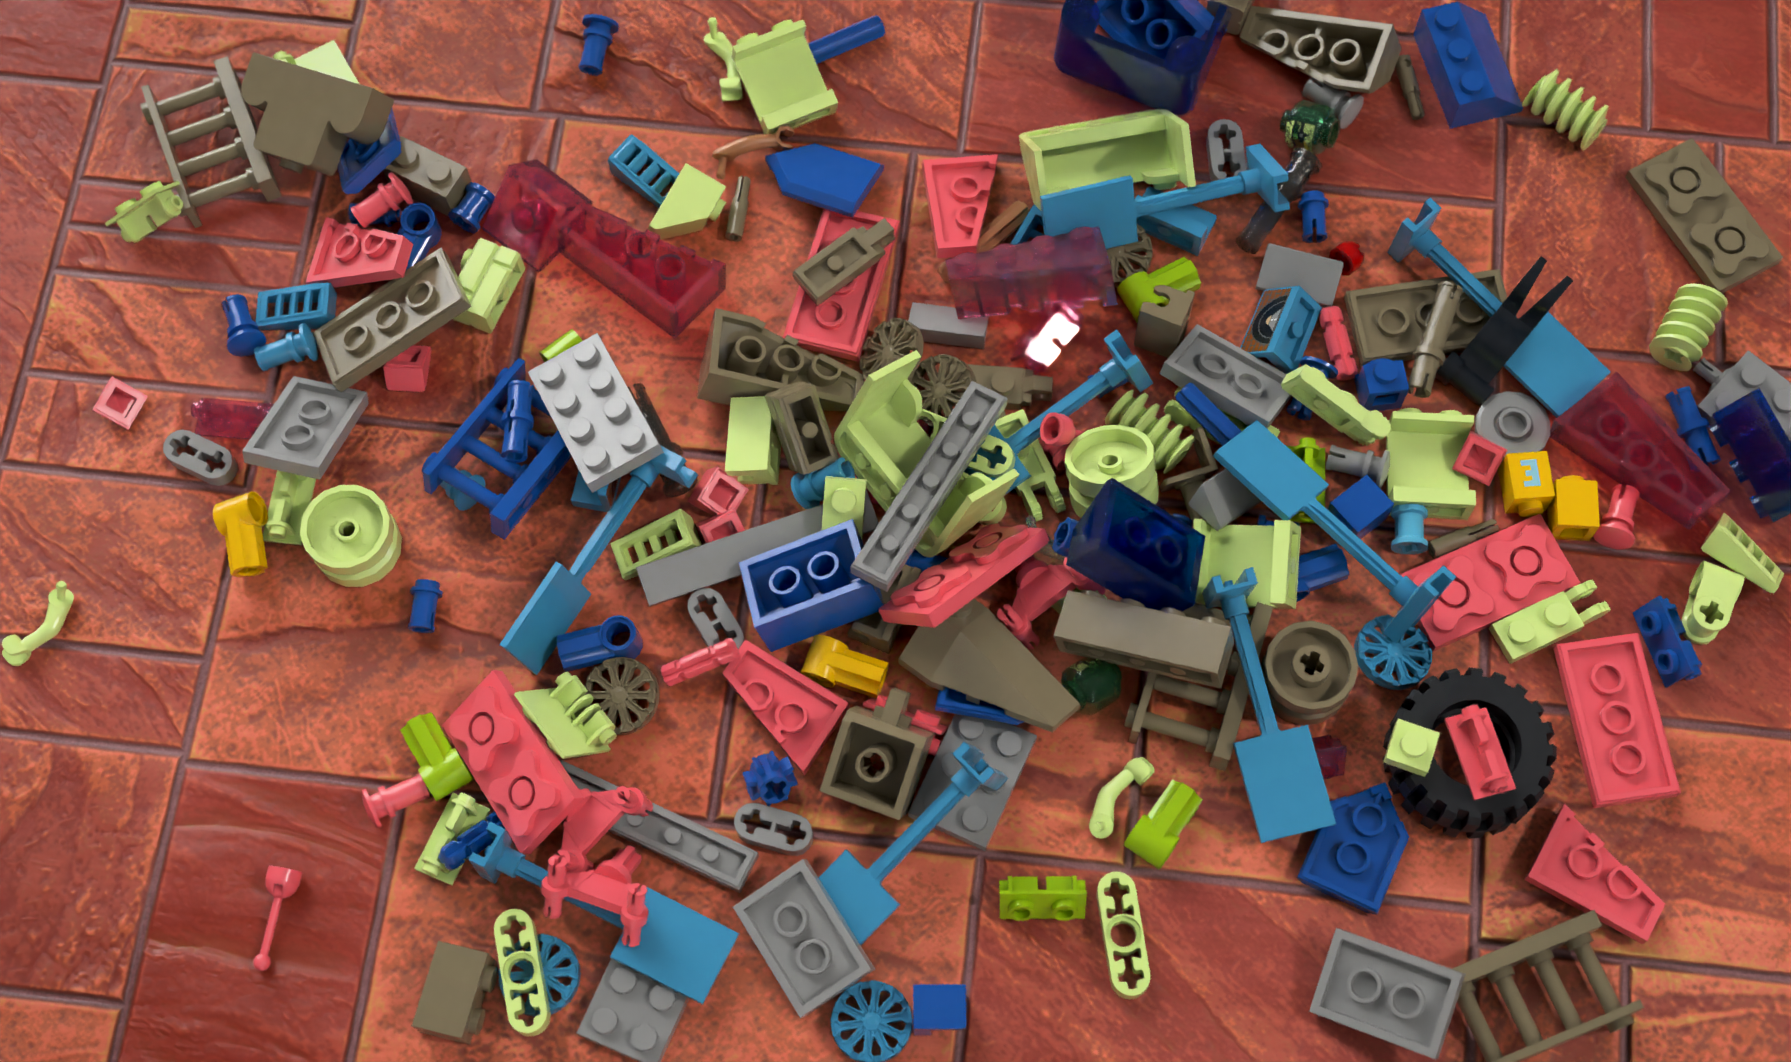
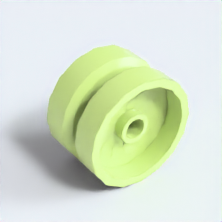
M1104 425L1087 430L1073 439L1065 452V468L1069 480L1070 501L1076 515L1088 523L1100 526H1122L1138 521L1152 511L1158 502L1159 485L1155 471L1154 446L1146 434L1136 428L1124 425Z
M338 485L323 491L309 503L301 518L300 536L306 552L330 581L345 587H364L380 581L394 568L401 554L402 536L395 519L390 514L385 503L372 490L362 486Z

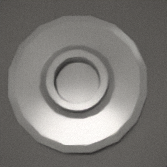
M1505 391L1492 395L1481 405L1475 417L1474 432L1506 448V454L1537 452L1544 449L1550 437V420L1545 409L1534 398L1521 392Z

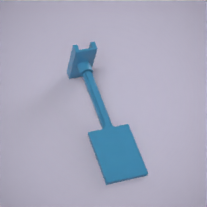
M1259 143L1246 146V171L1239 172L1238 176L1199 184L1194 187H1186L1134 199L1133 178L1129 175L1040 196L1047 260L1053 262L1138 242L1136 220L1139 216L1242 193L1247 195L1257 192L1274 212L1290 209L1289 201L1277 189V183L1288 181V173Z
M1429 198L1423 204L1415 222H1412L1407 217L1401 223L1387 253L1399 263L1416 249L1424 258L1429 257L1453 282L1460 285L1463 291L1485 313L1492 317L1502 303L1441 245L1442 240L1430 230L1441 207L1433 199ZM1549 312L1546 313L1504 365L1558 420L1611 373Z
M1117 329L1104 338L1113 358L1099 368L1100 372L1009 438H1004L994 424L988 435L1003 440L1011 447L1016 459L1013 469L1019 473V476L1007 493L1031 477L1018 458V453L1041 437L1040 426L1047 414L1055 412L1070 416L1109 386L1113 388L1126 378L1140 393L1153 384L1141 361L1136 355L1132 354ZM980 446L971 461L976 462L977 454L981 455L991 462L990 468L994 469L997 463L1004 465L1006 458L1001 454L1002 449L1000 448L994 454L983 450ZM967 467L964 472L971 475L978 471ZM986 475L987 477L991 478L992 480L997 479V478H995V477H990V476Z
M1258 420L1214 453L1213 457L1282 520H1290L1299 511H1303L1390 590L1389 595L1402 605L1384 630V633L1394 643H1397L1411 626L1414 627L1456 578L1445 566H1442L1419 586L1407 576L1403 578L1316 500V497L1325 491L1329 484Z
M661 446L664 453L631 471L630 480L575 559L571 569L568 571L562 564L554 563L499 644L535 675L539 673L557 646V636L566 633L591 596V593L581 582L598 560L645 488L651 487L659 473L688 488L691 487L698 474L683 466L686 462L684 457Z
M1251 567L1243 571L1234 585L1232 580L1222 583L1220 575L1212 577L1202 595L1206 608L1221 606L1225 620L1230 622L1261 735L1259 737L1235 742L1233 746L1260 843L1336 825L1309 726L1304 725L1284 731L1278 728L1246 616L1249 614L1246 599L1258 584L1254 568Z
M965 741L956 749L953 755L962 768L951 778L953 782L870 868L866 869L848 850H845L819 877L860 945L900 906L894 897L882 886V881L966 795L970 797L981 784L998 790L1009 779L1003 772L990 767L982 759L985 754L980 749Z
M490 821L486 830L493 839L491 847L487 846L484 853L486 856L483 858L473 852L469 858L470 863L480 877L496 884L501 873H504L512 878L518 876L541 888L543 879L548 876V871L526 860V855L515 850L516 846L506 829ZM647 887L645 906L649 913L646 925L641 928L640 944L635 947H628V941L625 946L622 943V933L610 958L703 1005L739 933ZM568 896L564 898L569 903L624 930L619 914Z

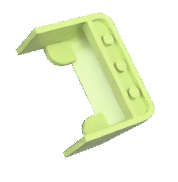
M1166 109L1147 110L1033 130L1019 135L1020 149L1032 200L1040 211V196L1129 175L1133 178V183L1144 181L1147 184H1153L1155 190L1174 188L1177 186L1176 181H1181L1187 187L1196 186L1189 124Z
M917 350L868 375L834 434V443L841 457L845 458V462L848 460L851 463L859 479H867L866 488L885 512L932 443V439L916 421L922 412V396L919 390L908 380L909 375L921 358ZM1012 469L995 480L979 472L971 474L965 480L961 476L915 549L921 555L929 558L944 551L999 504L1019 476V473Z

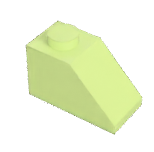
M685 163L651 221L644 238L653 242L701 231L709 219L716 222L727 203L721 199L726 186Z

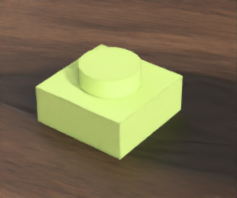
M1398 719L1395 723L1383 763L1425 777L1429 771L1440 733Z

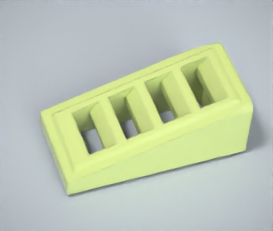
M678 509L610 543L622 578L628 580L638 576L636 567L702 545L692 517L682 509ZM680 530L682 536V540L680 541L678 540L676 535V531ZM664 535L669 545L666 548H663L660 537ZM647 541L650 542L654 553L648 556L644 545ZM633 546L635 547L639 561L634 564L628 551V548H631Z
M1723 513L1707 535L1701 547L1702 551L1738 574L1743 575L1746 579L1767 592L1774 594L1779 588L1784 573L1726 513Z

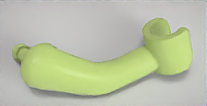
M711 17L708 20L710 33L704 36V43L721 57L727 66V78L720 79L722 101L741 100L743 98L742 84L732 59L733 45L724 33L717 31V19Z
M64 581L57 582L56 589L49 593V603L44 623L35 632L22 640L16 634L3 639L2 647L4 649L2 655L9 664L13 666L24 664L30 658L33 650L60 632L74 600L73 593L67 589V584Z
M1139 757L1130 760L1124 769L1099 791L1089 822L1090 832L1096 838H1107L1113 833L1114 805L1121 791L1133 780L1141 786L1155 773L1153 765L1146 758Z

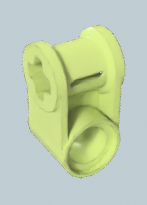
M1705 560L1700 563L1692 579L1689 597L1681 619L1686 630L1683 636L1687 640L1699 645L1708 644L1716 637L1720 630L1727 626L1735 602L1743 587L1744 576Z

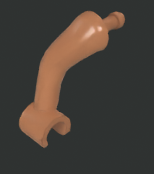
M782 126L774 134L746 136L717 148L712 154L714 159L719 160L718 171L716 172L717 179L725 178L726 162L733 161L737 156L765 148H774L777 152L792 149L793 146L783 143L779 136L792 137L795 134L793 128Z

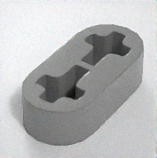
M1227 119L1215 121L1208 129L1206 139L1211 182L1229 178L1223 172L1224 162H1229L1230 171L1234 173V176H1238L1239 172L1246 171L1247 167L1240 127L1235 122ZM1219 134H1226V138L1230 140L1228 149H1223L1222 140L1218 138Z
M177 430L171 433L163 444V452L173 466L209 484L216 486L225 485L231 482L237 474L238 464L229 450L191 431ZM189 445L196 454L192 456L182 452L179 455L176 450L179 446L185 448ZM208 459L215 463L223 461L225 467L212 470L206 463V460Z
M701 588L691 594L687 605L691 621L706 646H714V644L720 642L716 631L722 628L728 638L736 636L733 640L739 649L745 640L744 635L722 596L711 588ZM706 600L709 605L716 603L713 606L716 617L714 621L711 622L705 612L698 613L700 611L699 603Z
M760 803L745 804L738 809L735 815L734 825L736 832L741 840L748 844L789 856H798L808 851L813 843L811 825L801 815ZM754 814H759L761 823L771 826V828L767 830L758 827L754 830V833H748L747 825L743 821L744 819L751 820ZM794 825L800 826L801 834L805 838L804 840L797 839L794 845L788 844L786 835L777 833L778 829L792 831Z

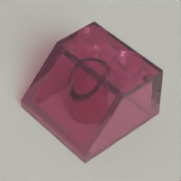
M537 159L508 166L482 229L503 246L521 254L522 260L539 272L578 235L593 201Z

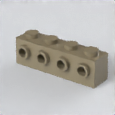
M1082 590L1080 593L1067 591L1053 635L1061 652L1098 659L1216 688L1222 687L1234 645L1231 626H1227L1220 619L1213 617H1203L1202 620L1190 618L1173 608H1162L1161 611L1150 609L1132 599H1121L1120 602L1105 599L1102 594L1092 590Z

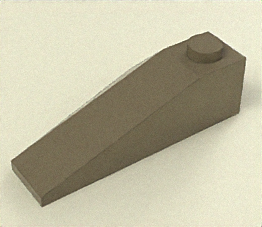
M1251 6L1239 37L1241 42L1334 89L1368 94L1373 93L1390 81L1401 52V46L1393 24Z
M718 308L715 309L700 366L698 399L730 406L731 398L765 396L768 393L801 381L815 385L824 411H848L864 384V378L861 373L823 353L815 355L797 345L798 340L789 335L785 339L765 329L766 323L755 317Z
M975 599L971 600L935 628L918 626L899 657V664L930 687L941 691L948 687L966 694L967 701L978 705L981 700L1003 708L1007 716L1050 732L1055 731L1080 707V703L987 607Z

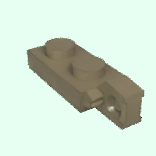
M885 218L868 230L864 226L859 229L853 227L795 269L793 272L794 280L817 306L885 255L884 248L895 240L894 228Z
M954 363L950 365L949 373L955 367ZM967 364L975 375L976 383L1008 398L1005 409L1021 410V406H1031V400H1052L1053 377L1033 375V370L1018 367ZM962 374L956 382L963 381L965 374ZM966 390L960 391L959 397H962Z

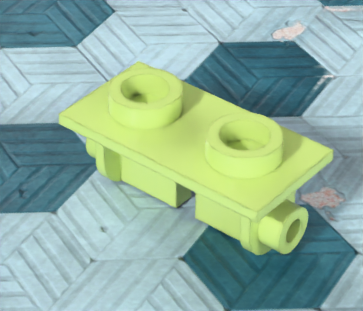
M157 181L140 191L141 199L137 201L135 198H132L115 208L117 215L105 222L106 227L118 223L121 228V236L126 242L136 243L141 241L144 237L157 229L156 226L160 227L180 215L183 202L180 197L172 192V189L180 185V182L176 181L163 186L160 181Z
M277 470L268 509V521L263 531L265 542L302 545L300 536L301 518L312 501L316 479Z
M452 793L414 869L453 886L463 864L455 870H448L438 858L440 850L449 842L457 841L459 835L481 820H486L491 809L476 803V799L465 793H460L459 795Z

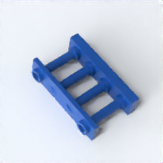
M519 357L510 368L505 367L500 371L495 379L492 390L438 453L433 452L426 459L422 467L424 490L432 495L442 481L479 502L489 509L491 532L503 540L507 538L572 457L558 430L552 437L550 435L544 437L532 429L529 431L528 446L537 451V456L530 465L524 464L521 466L517 463L508 462L505 458L501 457V453L478 440L491 423L504 431L501 420L504 413L502 410L508 401V384L514 380L526 381L525 361ZM534 389L531 405L550 416L541 396ZM469 452L513 479V485L505 495L503 493L497 495L454 469V467Z

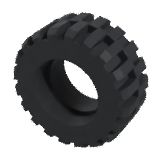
M1457 668L1446 670L1439 679L1431 676L1422 681L1417 690L1413 689L1390 722V729L1385 735L1383 744L1386 750L1398 719L1434 731L1438 725L1445 722V718L1462 714L1461 710L1465 707L1478 705L1479 709L1487 708L1515 783V790L1474 800L1469 786L1449 777L1440 768L1434 755L1425 777L1383 763L1384 771L1391 772L1392 774L1388 784L1393 795L1401 792L1405 798L1401 806L1409 815L1416 810L1424 816L1420 823L1427 828L1432 829L1435 824L1444 827L1443 835L1456 837L1460 832H1466L1468 839L1481 838L1488 831L1495 835L1505 831L1510 824H1516L1541 799L1545 794L1544 789L1551 783L1555 771L1550 766L1557 759V747L1554 744H1549V740L1555 735L1551 722L1542 723L1540 716L1545 710L1540 703L1534 701L1531 704L1524 697L1528 690L1519 683L1514 688L1505 684L1507 676L1494 672L1490 678L1484 677L1481 668H1468L1464 675H1460Z

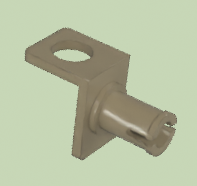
M1203 427L1196 428L1192 434L1196 437L1193 445L1201 468L1167 478L1159 486L1161 493L1172 489L1181 491L1192 523H1194V519H1201L1202 517L1188 503L1203 482L1211 478L1218 470Z

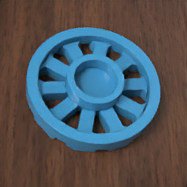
M1391 615L1376 617L1363 626L1355 639L1354 650L1360 669L1371 681L1387 689L1405 690L1416 686L1427 675L1432 663V649L1428 646L1427 637L1419 628L1416 629L1411 626L1406 632L1410 638L1403 640V635L1397 643H1394L1384 633V630L1394 617H1391ZM1375 627H1379L1380 630H1381V633H1380L1379 631H1377V630L1375 629ZM1365 637H1368L1373 642H1368ZM1418 645L1420 650L1411 649V647ZM1365 652L1374 654V657H1366ZM1414 660L1421 661V662H1422V666H1420V665H1419L1416 661H1414ZM1378 665L1383 669V672L1380 674L1375 671ZM1407 669L1414 675V677L1409 676ZM1396 671L1398 681L1394 680L1392 672Z
M538 934V943H543L540 954L550 1013L552 1015L567 1006L575 996L580 984V965L575 953L564 941L551 935ZM520 940L515 943L516 951L523 949L520 945ZM555 945L560 947V951L549 959L552 947ZM529 946L525 949V951L530 952L531 947ZM507 951L506 954L508 956L516 951ZM565 959H569L572 963L569 967L556 968ZM525 960L514 964L523 971L510 972L511 980L513 982L523 981L520 984L530 981L534 974L533 964ZM499 969V970H498L499 986H500L501 992H502V994H503V996H504V990H503L501 972H500V969ZM571 977L572 981L570 985L565 986L558 982V978ZM538 988L528 993L526 1003H524L525 1013L523 1014L534 1017L540 1015V1010H535L531 1006L529 994H538ZM552 989L561 993L562 998L560 1001H553L550 993ZM514 993V999L518 996H522L523 994Z
M876 980L858 982L846 989L835 1002L831 1015V1030L837 1046L852 1060L857 1062H887L896 1057L907 1045L912 1032V1013L903 994L893 986ZM865 989L872 990L870 1005L867 1004L862 994V991ZM882 991L888 992L890 997L879 1007L880 993ZM851 996L854 997L860 1010L846 1004V1000ZM896 1003L901 1004L903 1008L901 1012L887 1014ZM840 1013H845L855 1018V1020L840 1022L838 1016ZM904 1022L906 1025L905 1029L900 1031L889 1024ZM856 1029L848 1040H843L840 1036L843 1031ZM885 1035L898 1041L894 1048L889 1047L884 1037ZM861 1039H864L863 1051L859 1054L855 1053L853 1047ZM873 1041H877L881 1049L880 1055H872Z

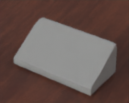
M1269 243L1255 289L1264 291L1265 289L1301 286L1320 306L1332 307L1344 263Z
M912 302L908 321L919 328L923 336V342L984 349L989 312Z
M1224 469L1205 481L1188 504L1215 530L1219 531L1259 504L1261 500L1227 469Z

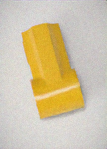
M251 491L214 505L213 519L218 531L225 536L230 574L236 577H244L265 573L268 565L261 526H264L268 521V510L263 498L258 493Z
M818 634L812 640L800 673L822 687L833 688L835 685L877 699L884 685L889 663L849 650L848 646L843 642Z

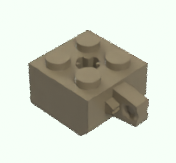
M894 688L890 690L885 707L877 705L874 711L856 705L847 710L834 744L820 792L900 820L909 812L935 734L911 725L913 718L905 715L911 693ZM875 754L882 757L881 762L884 761L885 766L880 770L873 767L876 761L871 762L870 757Z

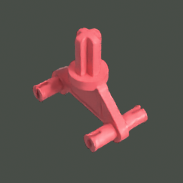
M1075 553L1069 554L1074 562L1071 563L1066 557L1063 565H1048L1044 561L1036 560L1034 555H1032L1014 568L1017 574L1016 584L1019 587L1012 606L1009 604L1003 605L1004 609L1008 612L1007 614L999 608L997 617L1028 650L1034 649L1030 641L1036 646L1040 642L1039 636L1032 630L1031 621L1062 599L1068 590L1072 591L1077 587L1079 590H1097L1100 594L1104 595L1105 587L1098 581L1097 571L1091 564L1083 563L1079 555Z
M625 786L617 787L616 790L591 792L586 788L581 790L578 788L584 799L565 818L563 823L562 849L557 851L561 855L560 862L563 857L567 859L566 873L595 870L594 864L588 861L585 855L625 813L645 817L649 815L645 810L652 812L653 803L647 799L644 792L634 787L627 788Z
M627 845L625 849H619L611 860L601 862L595 870L566 873L567 859L565 857L561 859V862V856L549 858L548 876L543 879L541 893L545 897L543 909L545 917H548L550 914V919L559 918L562 914V900L568 896L619 914L621 923L624 925L622 943L626 946L629 941L628 947H635L640 944L641 928L646 925L649 912L645 906L646 886L642 885L640 888L639 883L631 884V875L641 863V855L636 853L634 846Z

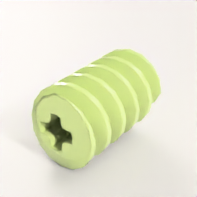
M1555 69L1550 74L1544 75L1534 85L1522 102V106H1527L1533 102L1532 114L1539 115L1545 111L1543 121L1546 124H1551L1558 119L1556 131L1563 133L1570 128L1568 140L1575 142L1583 137L1580 148L1586 150L1606 126L1608 119L1605 117L1609 106L1604 105L1595 111L1593 107L1597 97L1593 95L1586 101H1581L1584 88L1580 87L1570 93L1568 90L1572 79L1567 78L1560 84L1556 83L1559 70Z
M1686 284L1679 287L1675 294V299L1668 308L1669 311L1665 314L1662 324L1656 331V337L1653 338L1649 345L1653 358L1670 369L1689 371L1692 368V362L1698 361L1702 357V348L1708 345V336L1714 333L1716 329L1715 323L1719 322L1722 317L1721 311H1724L1728 305L1727 298L1715 288L1702 284Z
M1130 390L1109 411L1105 418V424L1124 425L1136 428L1146 434L1154 446L1155 469L1160 470L1165 467L1163 473H1168L1186 456L1196 437L1191 434L1181 440L1179 436L1184 428L1181 424L1169 429L1167 426L1172 416L1168 413L1157 419L1156 415L1160 405L1155 403L1146 409L1144 405L1149 395L1143 393L1134 398V390Z

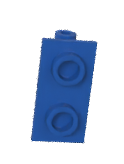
M1660 595L1633 612V616L1665 688L1670 687L1683 678L1691 680L1702 675L1699 669L1702 666V662L1698 660L1690 640L1681 641L1679 637L1686 633V630L1677 613L1676 604H1670L1668 598L1662 599Z

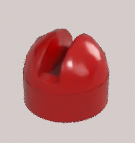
M1345 241L1340 243L1329 253L1330 259L1344 263L1342 275H1351L1364 261V252L1359 251L1360 245L1356 242Z

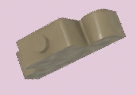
M254 52L241 86V94L244 101L264 111L253 147L281 160L279 166L299 174L302 173L303 168L328 176L334 175L347 138L349 137L361 144L374 143L382 135L394 103V99L374 88Z

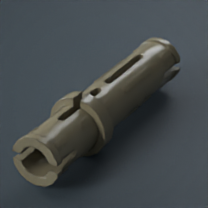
M1442 281L1438 283L1437 292L1420 345L1417 348L1415 347L1412 354L1415 362L1408 381V393H1413L1414 388H1416L1414 394L1416 397L1427 398L1431 395L1438 367L1444 364L1446 358L1443 350L1460 296L1463 293V288L1460 285H1457L1454 292H1452L1453 282Z

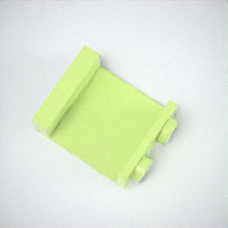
M791 19L774 25L769 33L758 36L757 33H751L737 40V45L733 46L732 59L764 134H774L782 126H790L794 129L836 113L837 98L833 89L827 90L804 36L806 29L804 20L795 23Z
M1404 408L1399 411H1393L1389 419L1392 430H1390V434L1386 437V450L1390 452V467L1386 478V495L1394 503V506L1410 503L1425 506L1428 510L1427 518L1468 520L1476 506V490H1469V477L1453 470L1452 467L1474 424V415H1462L1461 412L1456 410L1424 413L1416 408Z
M1194 519L1193 530H1190L1187 536V550L1191 554V567L1185 573L1184 590L1189 595L1188 600L1205 605L1202 592L1212 577L1220 575L1222 583L1232 580L1234 585L1245 569L1253 567L1258 584L1246 599L1248 608H1255L1257 602L1273 606L1275 609H1296L1301 527L1291 520H1274V526L1226 525L1217 531L1205 520Z

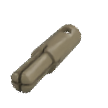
M1401 55L1398 57L1395 66L1404 99L1407 100L1413 120H1419L1425 116L1419 96L1421 92L1410 56Z
M747 176L738 177L735 197L732 198L725 237L730 241L738 242L743 237L749 204L747 199L751 179Z
M1490 519L1473 527L1461 528L1428 541V551L1432 558H1438L1476 542L1480 538L1498 532L1499 526L1496 525L1475 533L1497 523L1496 520Z

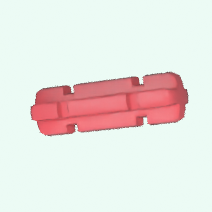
M1338 306L1325 307L1319 314L1321 328L1326 330L1323 335L1330 361L1335 363L1334 367L1338 370L1336 379L1338 381L1351 380L1355 378L1358 369L1355 359L1350 357L1353 351L1346 326L1341 324L1344 321L1342 311Z
M728 638L714 644V646L711 645L679 660L677 659L661 667V674L664 682L668 686H673L686 680V678L690 679L720 666V664L724 665L734 661L739 657V650L735 641L732 638Z

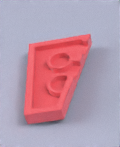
M998 154L923 160L922 171L937 258L976 255L998 164Z
M326 217L305 283H331L333 288L404 278L413 243L402 235L377 229L370 231L360 228L357 224L347 222L345 225L337 222L335 219Z
M745 639L738 649L739 657L729 662L723 671V676L805 776L850 708L849 702Z
M1564 803L1560 807L1524 880L1584 913L1595 910L1602 923L1641 944L1646 943L1665 903L1627 865L1623 866L1603 846L1605 843L1594 832L1590 833L1574 817L1576 814Z

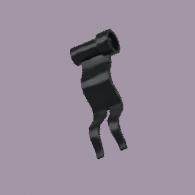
M1541 256L1459 356L1453 351L1444 361V364L1439 367L1435 378L1445 386L1449 383L1481 407L1495 390L1489 383L1569 287L1573 279L1566 276L1518 319L1516 315L1547 262Z

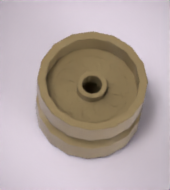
M1316 621L1293 623L1277 633L1269 644L1261 662V669L1274 714L1286 722L1302 726L1319 724L1336 715L1354 687L1358 672L1355 650L1344 634L1328 624Z

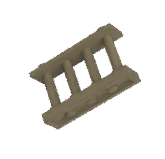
M228 56L213 61L218 73L217 77L212 78L213 82L170 98L158 101L149 85L141 87L146 102L140 104L142 112L148 124H154L173 181L180 182V185L176 187L178 193L175 194L183 202L180 216L187 215L195 228L202 226L196 207L251 187L253 190L261 189L267 201L282 197L267 154L253 147L258 129L249 104L242 98V85ZM218 96L221 99L227 98L229 106L223 108L224 112L169 131L165 115ZM229 126L231 129L238 128L240 136L234 138V143L180 162L175 148L176 145ZM238 157H242L243 160L249 159L251 167L245 169L246 173L191 193L186 176Z
M1177 578L1173 592L1169 590L1164 591L1159 611L1162 608H1173L1184 613L1186 617L1202 620L1203 617H1213L1222 620L1227 626H1230V622L1225 620L1222 610L1206 608L1205 605L1180 598L1185 580ZM1257 602L1253 614L1246 615L1258 658L1273 610V606ZM1234 651L1231 654L1227 666V675L1234 676L1231 691L1223 689L1222 692L1169 676L1149 672L1139 705L1131 702L1124 724V727L1132 729L1128 742L1136 744L1141 727L1206 747L1205 751L1212 753L1209 767L1225 771L1230 761L1234 747L1233 743L1236 740L1249 694L1238 652ZM1152 690H1158L1217 708L1216 713L1223 714L1220 729L1212 727L1210 731L1147 712Z
M1595 910L1452 968L1465 973L1457 1003L1486 1062H1521L1604 1026H1607L1609 1032L1613 1033L1635 1023L1631 1015L1644 1008L1641 1000L1623 1007L1621 1006L1590 945L1593 942L1591 934L1602 927ZM1564 945L1567 946L1569 952L1574 950L1605 1012L1604 1015L1582 1023L1551 961L1554 958L1552 950ZM1526 961L1530 968L1535 967L1566 1031L1544 1040L1512 978V975L1515 974L1512 967ZM1487 977L1491 984L1496 983L1526 1045L1525 1048L1504 1057L1472 993L1476 990L1473 983Z

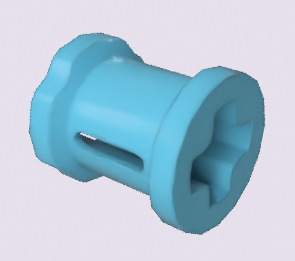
M1411 503L1394 506L1391 510V517L1395 520V539L1391 541V550L1407 555L1427 551L1428 540L1424 538V519L1428 517V510L1423 505Z

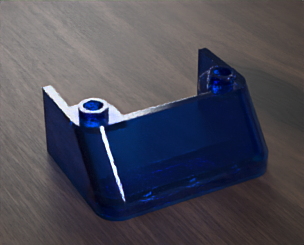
M1065 0L1060 17L1054 61L1057 68L1068 76L1153 109H1166L1177 117L1184 116L1190 113L1196 105L1232 13L1227 6L1220 4L1205 41L1193 36L1179 37L1170 45L1165 59L1095 33L1100 20V9L1094 0Z

